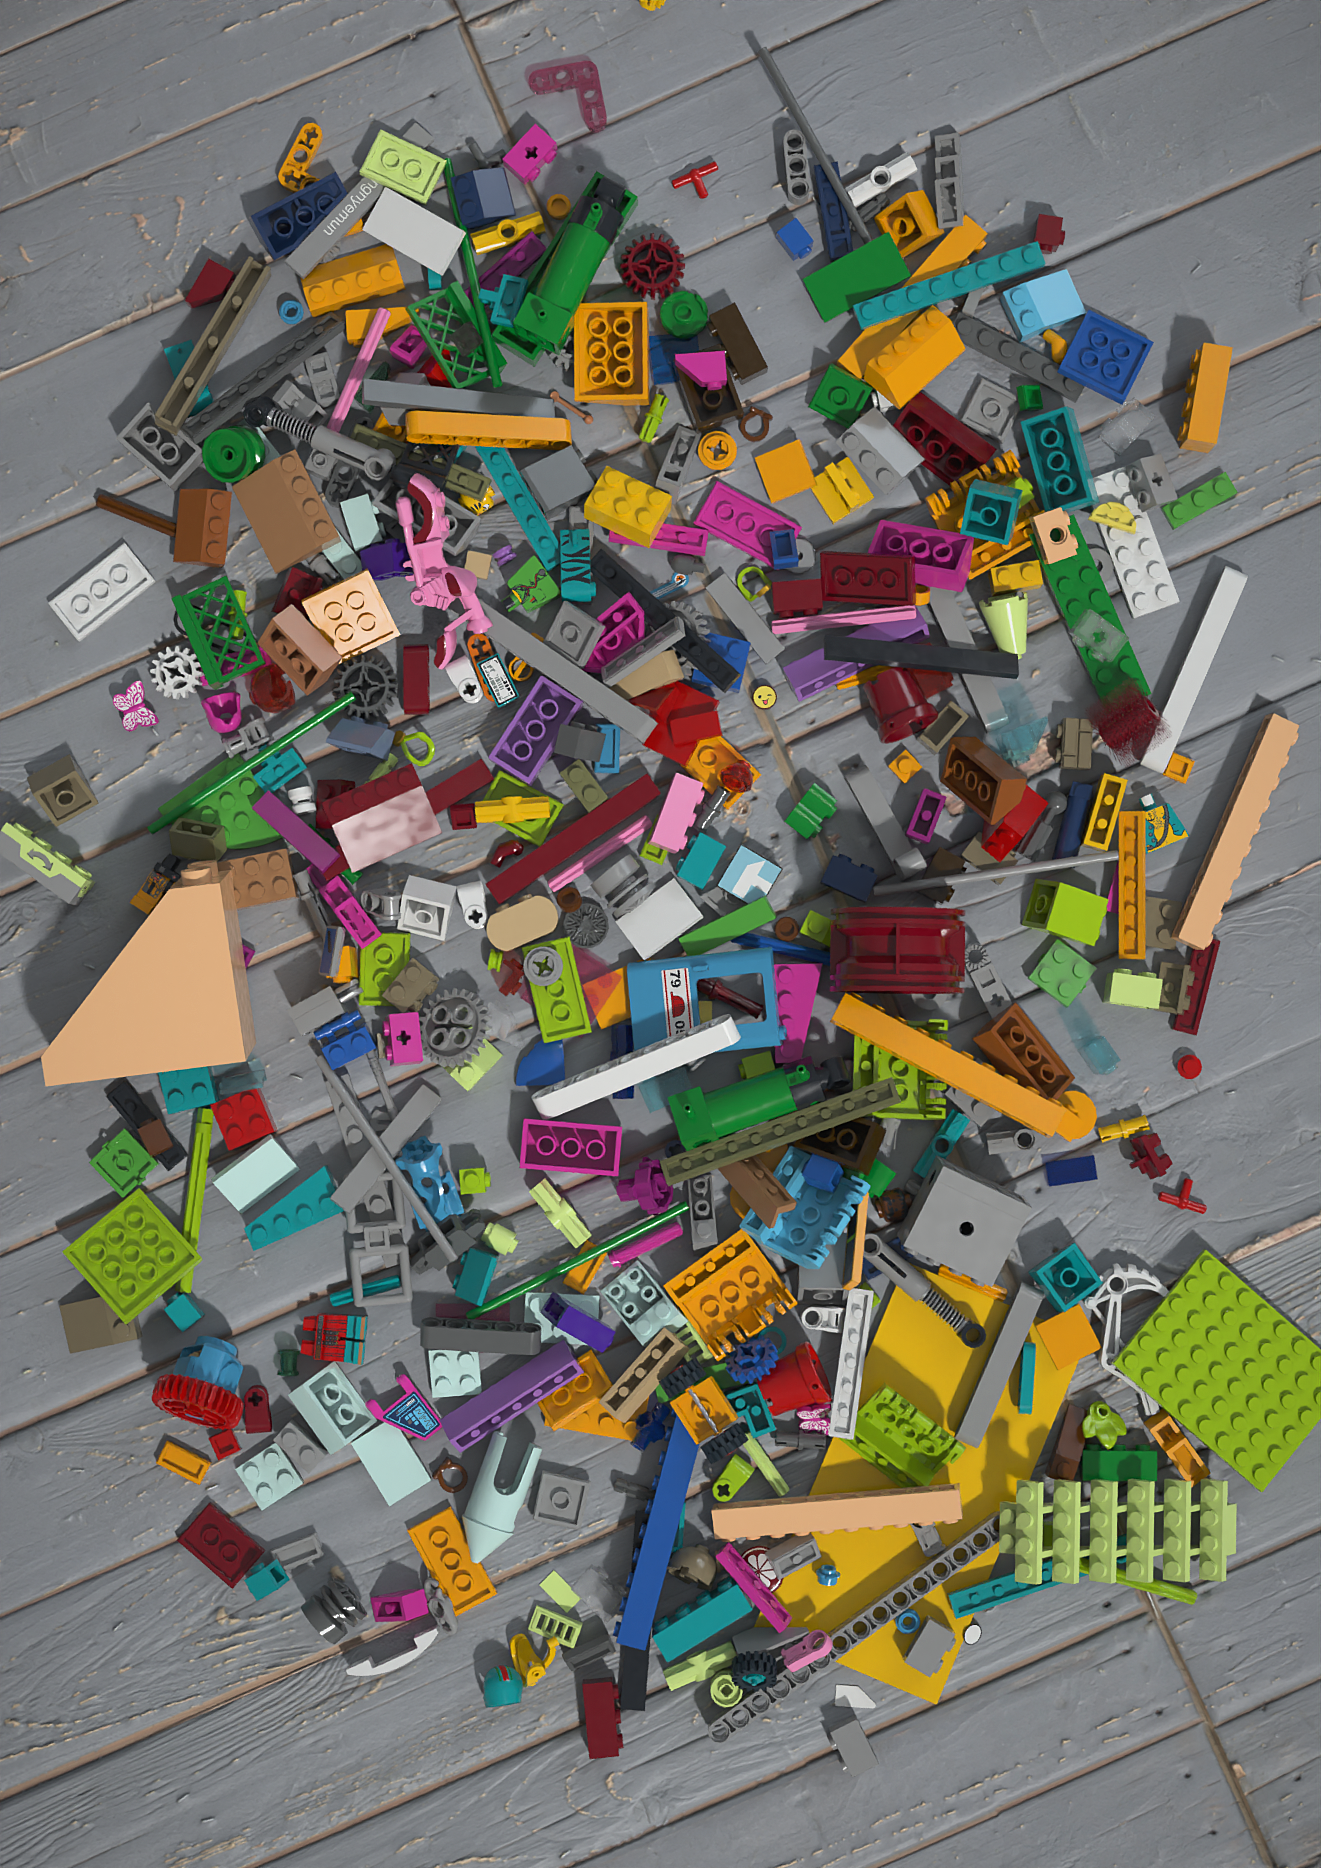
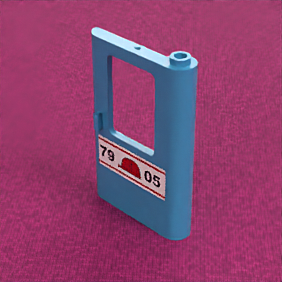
M772 947L628 963L627 978L634 1051L700 1025L697 981L699 979L761 973L763 976L767 1018L764 1022L735 1025L741 1036L740 1040L715 1052L783 1045V1040H787V1029L779 1021Z

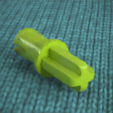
M655 394L648 413L644 414L645 421L638 435V438L643 442L650 443L658 425L663 422L661 418L669 402L667 397L663 399V395Z
M234 590L243 613L247 617V613H245L247 592ZM231 607L228 616H230V621L234 622L237 611ZM236 627L232 639H243L244 630Z

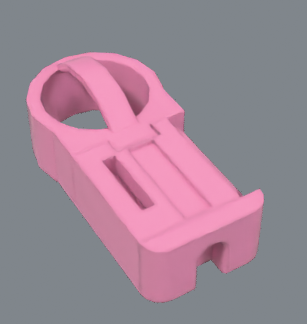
M812 1631L809 1635L803 1637L802 1642L787 1650L784 1648L781 1650L782 1657L785 1659L784 1665L791 1672H795L811 1662L825 1657L831 1651L833 1644L831 1638L824 1631ZM825 1638L821 1647L813 1649L816 1641Z

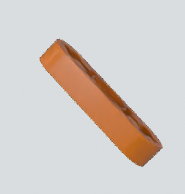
M474 634L469 638L467 646L484 695L490 702L495 703L492 695L488 694L489 689L484 684V679L476 665L489 657H482L476 661L475 657H480L477 648L472 649V646L475 645V640L479 639L480 642L486 643V645L482 646L485 655L490 653L491 657L494 654L488 638L483 634Z

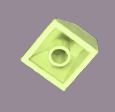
M486 1039L482 1041L486 1048L479 1047L477 1050L480 1056L472 1054L471 1063L464 1060L463 1067L457 1064L455 1068L443 1067L467 1091H470L503 1056Z

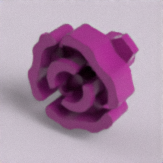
M643 1157L642 1162H639V1169L635 1170V1178L619 1180L616 1186V1192L621 1202L638 1200L642 1210H647V1213L649 1215L653 1214V1216L667 1211L673 1199V1185H667L658 1159L651 1160L649 1157Z

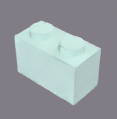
M368 494L340 502L349 534L357 553L370 548V544L384 543L383 537L387 536L383 523H378L375 515L379 513V509L372 505L374 499L371 500Z

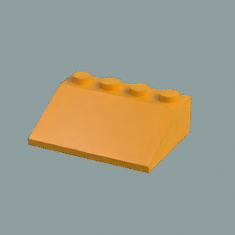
M647 302L580 303L574 315L575 402L624 406L650 405L649 308Z

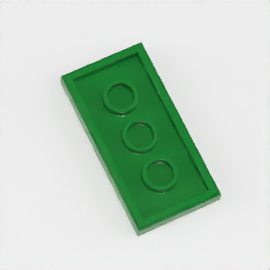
M887 232L802 280L824 323H827L852 309L853 305L867 301L911 277V274L890 232Z

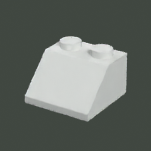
M409 875L402 894L401 918L398 920L397 929L445 941L457 887Z

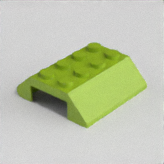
M906 1020L908 1022L907 1026L914 1030L919 1027L930 1033L929 1038L935 1041L939 1039L948 1040L947 1034H935V1032L948 1031V1020ZM854 1035L853 1091L892 1077L901 1103L863 1117L911 1120L946 1119V1108L934 1107V1105H946V1099L941 1097L930 1098V1090H946V1083H934V1081L940 1080Z
M886 1383L857 1411L854 1440L839 1438L901 1488L928 1486L934 1475L949 1461L953 1464L966 1449L962 1443Z

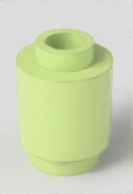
M489 1223L481 1237V1240L486 1242V1246L505 1256L508 1252L513 1253L519 1240L515 1239L516 1233L497 1223L495 1225Z

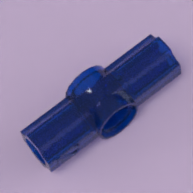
M612 1025L610 1061L634 1052L632 1025ZM634 1085L614 1092L613 1099H634Z

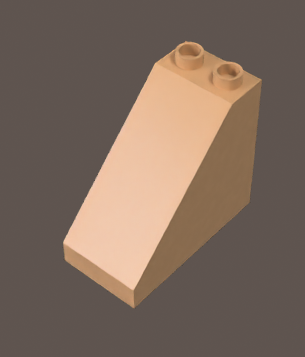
M207 860L187 864V869L180 871L181 878L167 891L41 1056L45 1086L245 1062L256 1045V1036L231 870L218 872L217 860Z

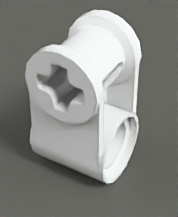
M464 655L448 663L445 669L461 697L471 704L479 702L483 697V689L468 657ZM469 686H472V688L475 689V695L470 696L469 694H466L468 693L467 688Z
M481 880L458 885V897L466 923L474 929L484 928L488 923L489 916ZM476 911L483 915V917L479 918V923L471 920Z
M807 1305L800 1311L799 1316L802 1324L809 1329L843 1333L847 1307ZM809 1311H816L818 1314L816 1322L807 1323L805 1320L806 1314Z

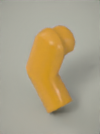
M1049 328L1044 332L1042 338L1051 344L1052 360L1061 365L1067 353V342Z

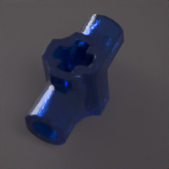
M657 1402L651 1412L646 1411L643 1414H639L635 1420L638 1432L631 1441V1445L637 1450L644 1452L650 1442L655 1443L658 1440H662L666 1434L663 1422L670 1413V1409L664 1404Z

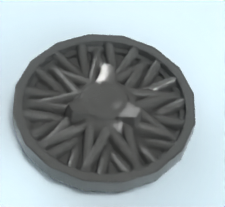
M582 903L578 910L565 915L563 928L566 937L570 936L573 945L586 949L601 944L607 936L609 924L604 911L597 905Z

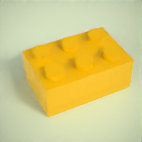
M606 466L584 504V518L650 548L671 511L672 496Z

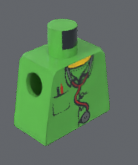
M534 555L507 581V586L512 593L502 599L501 602L508 612H511L521 604L526 613H530L559 599L562 595L557 585Z

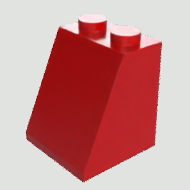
M1026 785L1021 802L995 825H990L984 820L981 848L998 862H1001L1024 837L1049 803Z

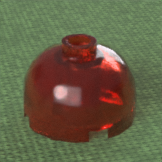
M271 663L255 672L250 682L249 692L250 700L254 705H257L265 712L274 714L292 708L291 705L295 704L293 685L290 680L286 683L282 676L286 673L276 663Z

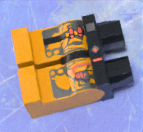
M169 853L162 863L157 862L139 892L134 895L130 903L150 915L167 891L181 878V875L175 871L182 860Z

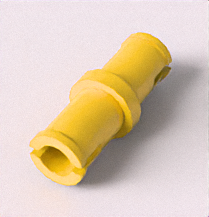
M1146 1115L1126 1121L1121 1119L1118 1120L1119 1123L1098 1128L1102 1143L1120 1137L1124 1139L1129 1138L1130 1134L1150 1130Z

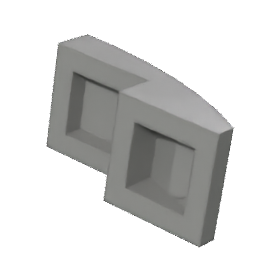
M328 352L310 356L305 360L317 404L321 408L337 404L340 392Z

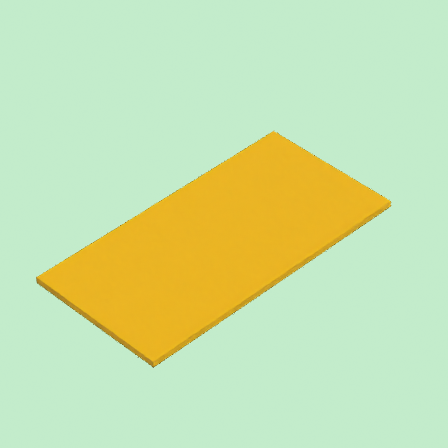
M909 1263L932 1283L931 1288H934L937 1294H941V1297H944L947 1303H951L950 1306L954 1305V1309L957 1308V1312L961 1311V1314H964L965 1317L971 1318L974 1322L980 1324L985 1330L986 1339L980 1347L970 1348L966 1346L956 1335L953 1327L949 1328L950 1324L946 1325V1321L943 1322V1318L939 1319L940 1316H936V1312L933 1313V1310H929L930 1307H926L923 1301L919 1302L918 1300L915 1302L895 1285L865 1357L858 1410L886 1383L954 1437L1010 1305ZM1035 1316L1024 1341L1036 1344L1031 1415L1018 1414L1017 1409L1020 1350L979 1447L975 1448L959 1441L966 1447L963 1454L953 1464L950 1461L934 1475L928 1485L960 1483L963 1509L962 1519L952 1524L934 1521L936 1525L932 1526L936 1527L942 1544H945V1547L990 1514L1000 1511V1502H1016L1017 1480H1030L1079 1360L1060 1370L1056 1369L1035 1327L1036 1324L1044 1321V1319ZM971 1328L966 1333V1338L969 1341H974L979 1336L976 1328ZM832 1437L808 1496L901 1487L842 1440ZM1000 1518L994 1521L993 1528L999 1530ZM910 1524L903 1528L886 1525L878 1530L861 1527L854 1532L837 1529L829 1534L813 1531L810 1533L814 1536L822 1557L784 1577L781 1587L772 1594L792 1616L787 1627H807L810 1633L815 1630H822L828 1634L934 1555L930 1557L925 1556ZM983 1533L976 1534L973 1538V1543L977 1545L983 1544L986 1540V1535ZM999 1542L909 1607V1609L915 1610L920 1617L919 1628L926 1616L929 1615L951 1628L955 1633L954 1638L956 1642L950 1652L945 1651L941 1658L943 1664L937 1673L933 1672L931 1677H928L904 1662L902 1657L919 1628L911 1634L902 1633L896 1626L895 1618L835 1662L937 1705L964 1640V1632L970 1625L974 1615L973 1613L956 1619L947 1593L988 1580L1000 1553ZM957 1548L953 1553V1557L955 1559L964 1558L966 1550L964 1548ZM942 1562L936 1563L933 1567V1572L936 1574L943 1573L946 1565ZM822 1565L835 1566L836 1571L840 1572L837 1584L833 1586L820 1584L817 1581V1569L821 1568ZM923 1577L916 1578L913 1586L917 1589L923 1588L926 1584V1579ZM897 1592L893 1596V1601L896 1603H902L906 1599V1594L903 1592ZM876 1607L873 1611V1615L877 1618H881L886 1614L884 1607ZM760 1611L754 1627H774ZM907 1616L903 1619L905 1625H909L912 1622L911 1617ZM858 1621L853 1625L855 1632H863L866 1628V1624L862 1621ZM837 1636L833 1640V1645L836 1647H842L846 1643V1639L843 1636Z

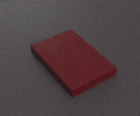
M211 1502L177 1540L232 1589L266 1551Z

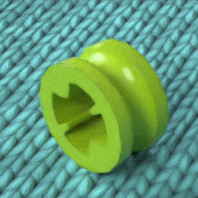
M491 949L487 970L491 971L494 968L496 972H500L504 951L495 952V949Z

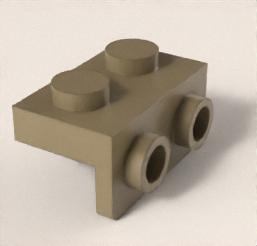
M412 958L382 996L402 1013L418 1012L423 1005L422 1000L427 994L431 995L437 989L439 978L416 959Z
M1161 962L1158 979H1163L1159 1009H1153L1154 1011L1183 1015L1184 1010H1189L1191 996L1187 995L1188 985L1193 986L1195 972L1191 971L1190 965Z

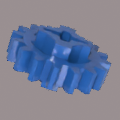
M760 1335L756 1339L753 1336L745 1343L734 1345L735 1351L728 1352L730 1358L725 1360L727 1364L725 1368L735 1382L739 1380L741 1384H744L748 1380L752 1384L755 1378L760 1381L762 1380V1375H769V1368L776 1367L774 1361L779 1359L776 1354L778 1350L770 1338L764 1339L763 1335Z

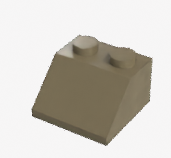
M70 754L27 777L33 796L56 827L99 804L82 771Z

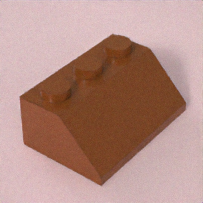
M180 489L173 562L222 568L225 565L232 492L214 489Z

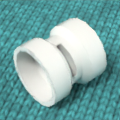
M311 786L287 791L288 797L293 804L291 811L295 815L316 811L315 803L311 799L313 794Z

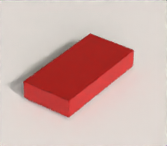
M717 710L669 721L675 746L723 736Z

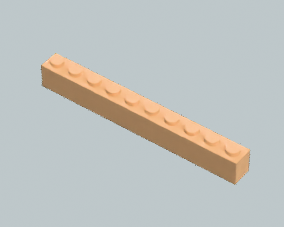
M1275 713L1265 715L1171 936L1172 939L1196 950H1204L1205 947L1210 945L1213 939L1212 930L1220 922L1223 915L1221 909L1224 902H1227L1232 894V883L1241 873L1242 867L1240 865L1243 857L1245 858L1249 854L1251 844L1249 843L1252 836L1260 828V817L1270 805L1269 796L1271 791H1274L1278 786L1280 770L1286 766L1289 760L1288 751L1298 739V724Z
M960 1483L716 1503L711 1510L715 1539H721L722 1542H731L740 1537H746L747 1540H756L764 1535H770L771 1538H780L788 1533H795L796 1536H805L813 1531L829 1534L837 1529L854 1532L861 1527L878 1530L886 1525L903 1528L907 1527L910 1523L927 1526L933 1524L934 1521L952 1524L958 1522L963 1516Z

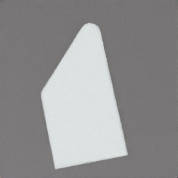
M836 1685L835 1706L872 1709L876 1707V1704L860 1687Z

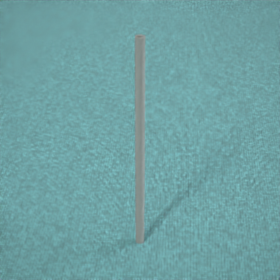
M1115 850L873 887L876 897L1119 860L1118 851Z
M323 1055L318 1056L315 1059L316 1063L449 1262L452 1263L459 1258L336 1073L331 1069Z

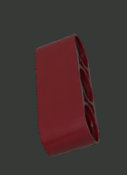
M404 644L403 646L404 715H429V644Z

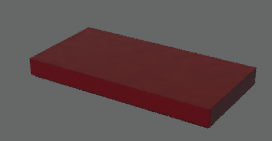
M836 551L820 552L822 601L907 606L916 604L915 555Z

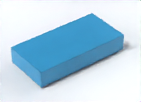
M596 724V727H598L597 732L605 733L606 737L600 761L595 762V773L619 774L620 728L615 724Z

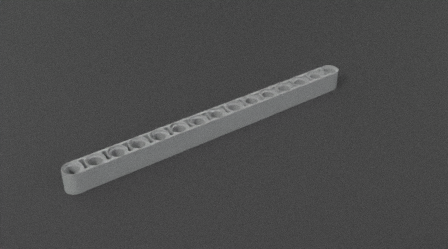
M1000 1511L987 1516L945 1547L943 1551L934 1555L829 1632L827 1635L831 1638L832 1644L835 1637L843 1636L846 1639L845 1645L842 1647L833 1645L823 1661H813L804 1666L806 1672L803 1676H795L785 1665L777 1670V1680H782L786 1683L784 1690L776 1691L773 1687H767L765 1691L759 1689V1692H754V1689H751L741 1697L737 1704L725 1708L713 1717L708 1724L709 1738L717 1744L729 1740L999 1542V1530L994 1529L993 1524L996 1519L1000 1518ZM978 1533L986 1535V1540L981 1545L973 1543V1538ZM957 1548H964L966 1555L962 1559H955L953 1557L954 1551ZM936 1563H944L946 1569L943 1573L936 1574L933 1572V1567ZM918 1577L926 1579V1584L921 1589L913 1586L914 1580ZM895 1593H905V1601L902 1603L894 1602L893 1596ZM876 1607H884L886 1614L881 1618H877L873 1615V1611ZM858 1621H862L866 1624V1628L863 1632H855L853 1625ZM825 1638L818 1640L813 1649L821 1647ZM757 1695H762L766 1698V1702L761 1706H757L752 1702L753 1698ZM736 1710H743L746 1713L745 1718L742 1720H735L732 1715ZM715 1725H723L726 1728L724 1734H714L712 1729Z

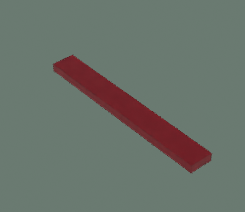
M481 758L425 793L436 816L449 808L450 805H454L487 785L494 778ZM340 845L333 848L339 853L340 857L322 873L327 882L350 868Z

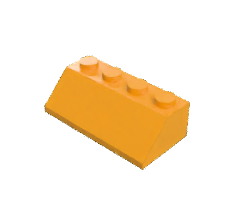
M387 244L317 265L304 279L300 277L313 318L325 315L330 311H338L406 290L393 247Z
M932 305L867 363L864 380L900 410L965 351V346L952 321Z

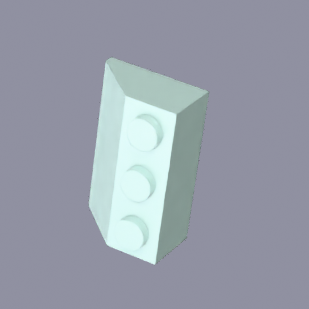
M335 1361L288 1394L330 1455L346 1446L377 1422Z

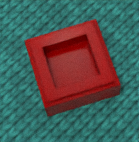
M232 1428L223 1430L208 1438L218 1460L242 1449Z

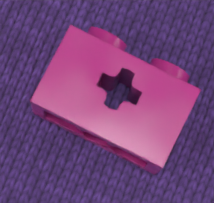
M534 124L502 159L503 166L526 185L529 180L533 182L541 173L540 168L545 163L550 164L557 156L556 151L558 150L557 143L538 125ZM536 153L535 159L533 157L528 159L527 154L534 155Z
M418 1012L389 1014L385 1021L382 1022L383 1035L387 1036L388 1046H385L386 1060H390V1066L420 1064L423 1061ZM401 1034L402 1038L407 1039L403 1045L401 1041H397V1037Z

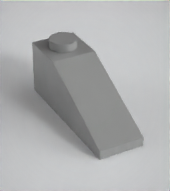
M679 426L655 485L656 489L672 496V504L674 505L682 490L702 433L697 434L696 431Z
M754 1627L732 1636L737 1654L743 1653L746 1655V1651H750V1653L759 1651V1654L766 1652L767 1656L771 1654L778 1661L783 1659L781 1654L783 1648L787 1650L802 1642L803 1637L809 1635L810 1632L807 1627H786L781 1633L774 1627Z

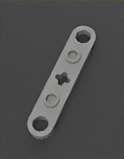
M978 943L966 946L965 965L993 1019L1009 1007L1012 1002L986 949ZM974 949L982 953L981 960L976 963L968 959L969 952ZM995 993L997 996H1003L1000 1000L1001 1004L998 1006L996 1003H990L993 999L992 995Z

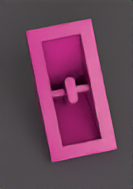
M411 325L391 345L389 350L394 359L414 369L427 348V344L418 329Z

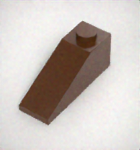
M1068 1404L1045 1470L1047 1477L1055 1480L1073 1481L1086 1439L1082 1431V1421L1087 1417L1088 1410Z

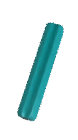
M399 1275L362 1284L363 1297L400 1288L402 1284ZM353 1288L330 1294L332 1306L336 1307L353 1302Z

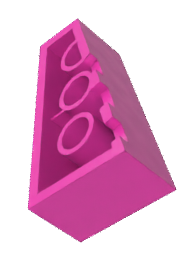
M823 963L774 964L779 1021L787 1029V1040H783V1045L774 1046L775 1063H790L802 1058Z

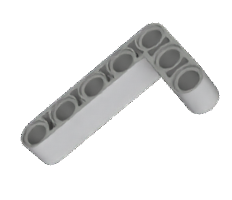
M867 765L845 775L844 778L900 881L925 869L927 865L917 847L912 849Z

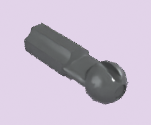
M1053 791L1046 795L1044 799L1049 804L1046 806L1042 817L1036 819L1027 831L1016 851L1034 862L1053 830L1050 824L1055 815L1062 813L1066 809V796L1059 791Z

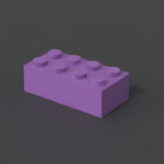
M541 675L488 759L531 787L555 749L560 724L570 725L582 708L583 701Z

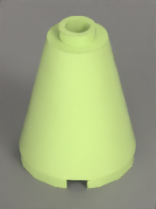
M1015 592L988 598L989 603L986 604L983 600L979 601L981 611L1000 653L1018 654V659H1021L1022 654L1026 653L1027 592H1021V597L1015 596Z

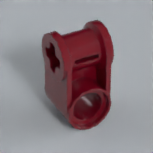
M253 1385L248 1389L244 1397L246 1433L272 1432V1416L268 1391L262 1385ZM254 1392H257L258 1396H262L258 1403H256L255 1399H251Z

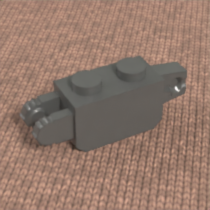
M471 1209L461 1217L456 1214L448 1215L437 1224L458 1256L477 1242L475 1237L486 1227L484 1221L481 1220L480 1211L477 1209ZM429 1231L419 1238L418 1245L420 1251L410 1260L411 1268L419 1275L432 1267L440 1271L450 1263Z

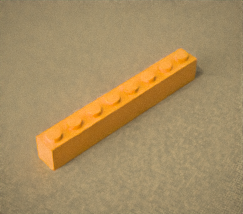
M965 215L963 217V226L953 228L902 288L969 265L971 263L969 258L975 252L978 255L987 245L985 240L988 233ZM925 308L866 328L839 358L837 367L864 380L867 363L919 318Z

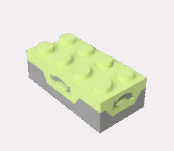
M6 822L0 831V855L67 903L79 906L96 883L90 879L92 874L77 865L73 867L71 865L72 860L61 852L51 851L53 846L42 838H33L31 836L33 832L26 826L17 822L12 826Z

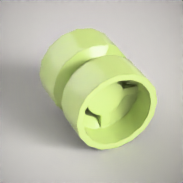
M720 1669L711 1677L710 1691L715 1703L722 1707H732L739 1702L743 1689L741 1690L733 1684L732 1669Z

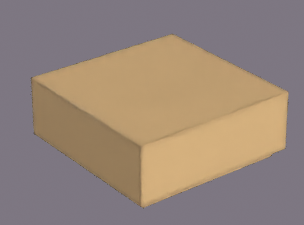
M468 550L464 569L473 572L478 579L488 580L492 555Z

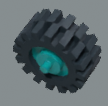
M746 1651V1655L740 1653L738 1657L735 1656L733 1658L732 1682L739 1689L746 1688V1691L754 1689V1692H759V1689L765 1691L767 1687L772 1688L773 1684H776L777 1663L771 1654L767 1656L766 1652L759 1654V1651H754V1653Z

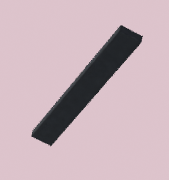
M600 549L591 559L590 572L619 598L630 592L644 611V621L655 631L677 617L604 550ZM684 624L685 637L672 646L722 692L726 693L741 674Z
M825 635L823 640L824 660L1017 679L1019 676L1018 654Z
M636 1510L632 1559L635 1548H641L643 1539L638 1538L642 1523L647 1524L649 1514H645V1510ZM632 1562L631 1573H634L636 1563ZM651 1630L645 1651L625 1646L620 1709L645 1711Z

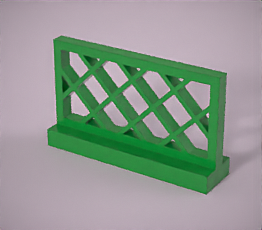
M458 281L451 283L448 288L407 306L405 310L452 388L464 389L490 376L476 310ZM443 297L449 304L448 311L435 307L438 299ZM423 308L430 311L428 320L419 318L415 310ZM433 313L446 317L444 326L431 322ZM450 318L459 321L462 326L460 332L448 328ZM430 328L443 332L441 341L431 338L429 335ZM446 333L459 337L457 347L444 343ZM492 338L501 373L508 363ZM462 339L473 344V353L460 348ZM442 348L455 352L453 362L443 358L441 355ZM459 354L471 358L469 368L457 364ZM475 360L483 362L488 370L484 372L474 370ZM455 369L468 373L465 381L458 383L454 376Z
M227 576L186 595L181 596L179 594L171 598L207 682L214 690L223 687L224 683L266 664ZM225 584L227 588L225 599L221 600L213 597L215 589ZM198 596L207 598L202 611L193 608L190 600ZM211 600L222 603L218 617L206 613ZM227 606L233 607L237 611L234 622L222 618ZM205 616L216 620L212 632L203 630L201 626ZM220 622L232 625L228 638L216 634ZM236 627L246 631L247 635L243 644L232 640ZM214 638L226 641L221 654L213 652L211 649ZM230 643L242 647L237 660L226 656ZM246 649L254 651L258 659L250 664L241 662ZM224 659L235 663L233 671L223 676L220 669Z

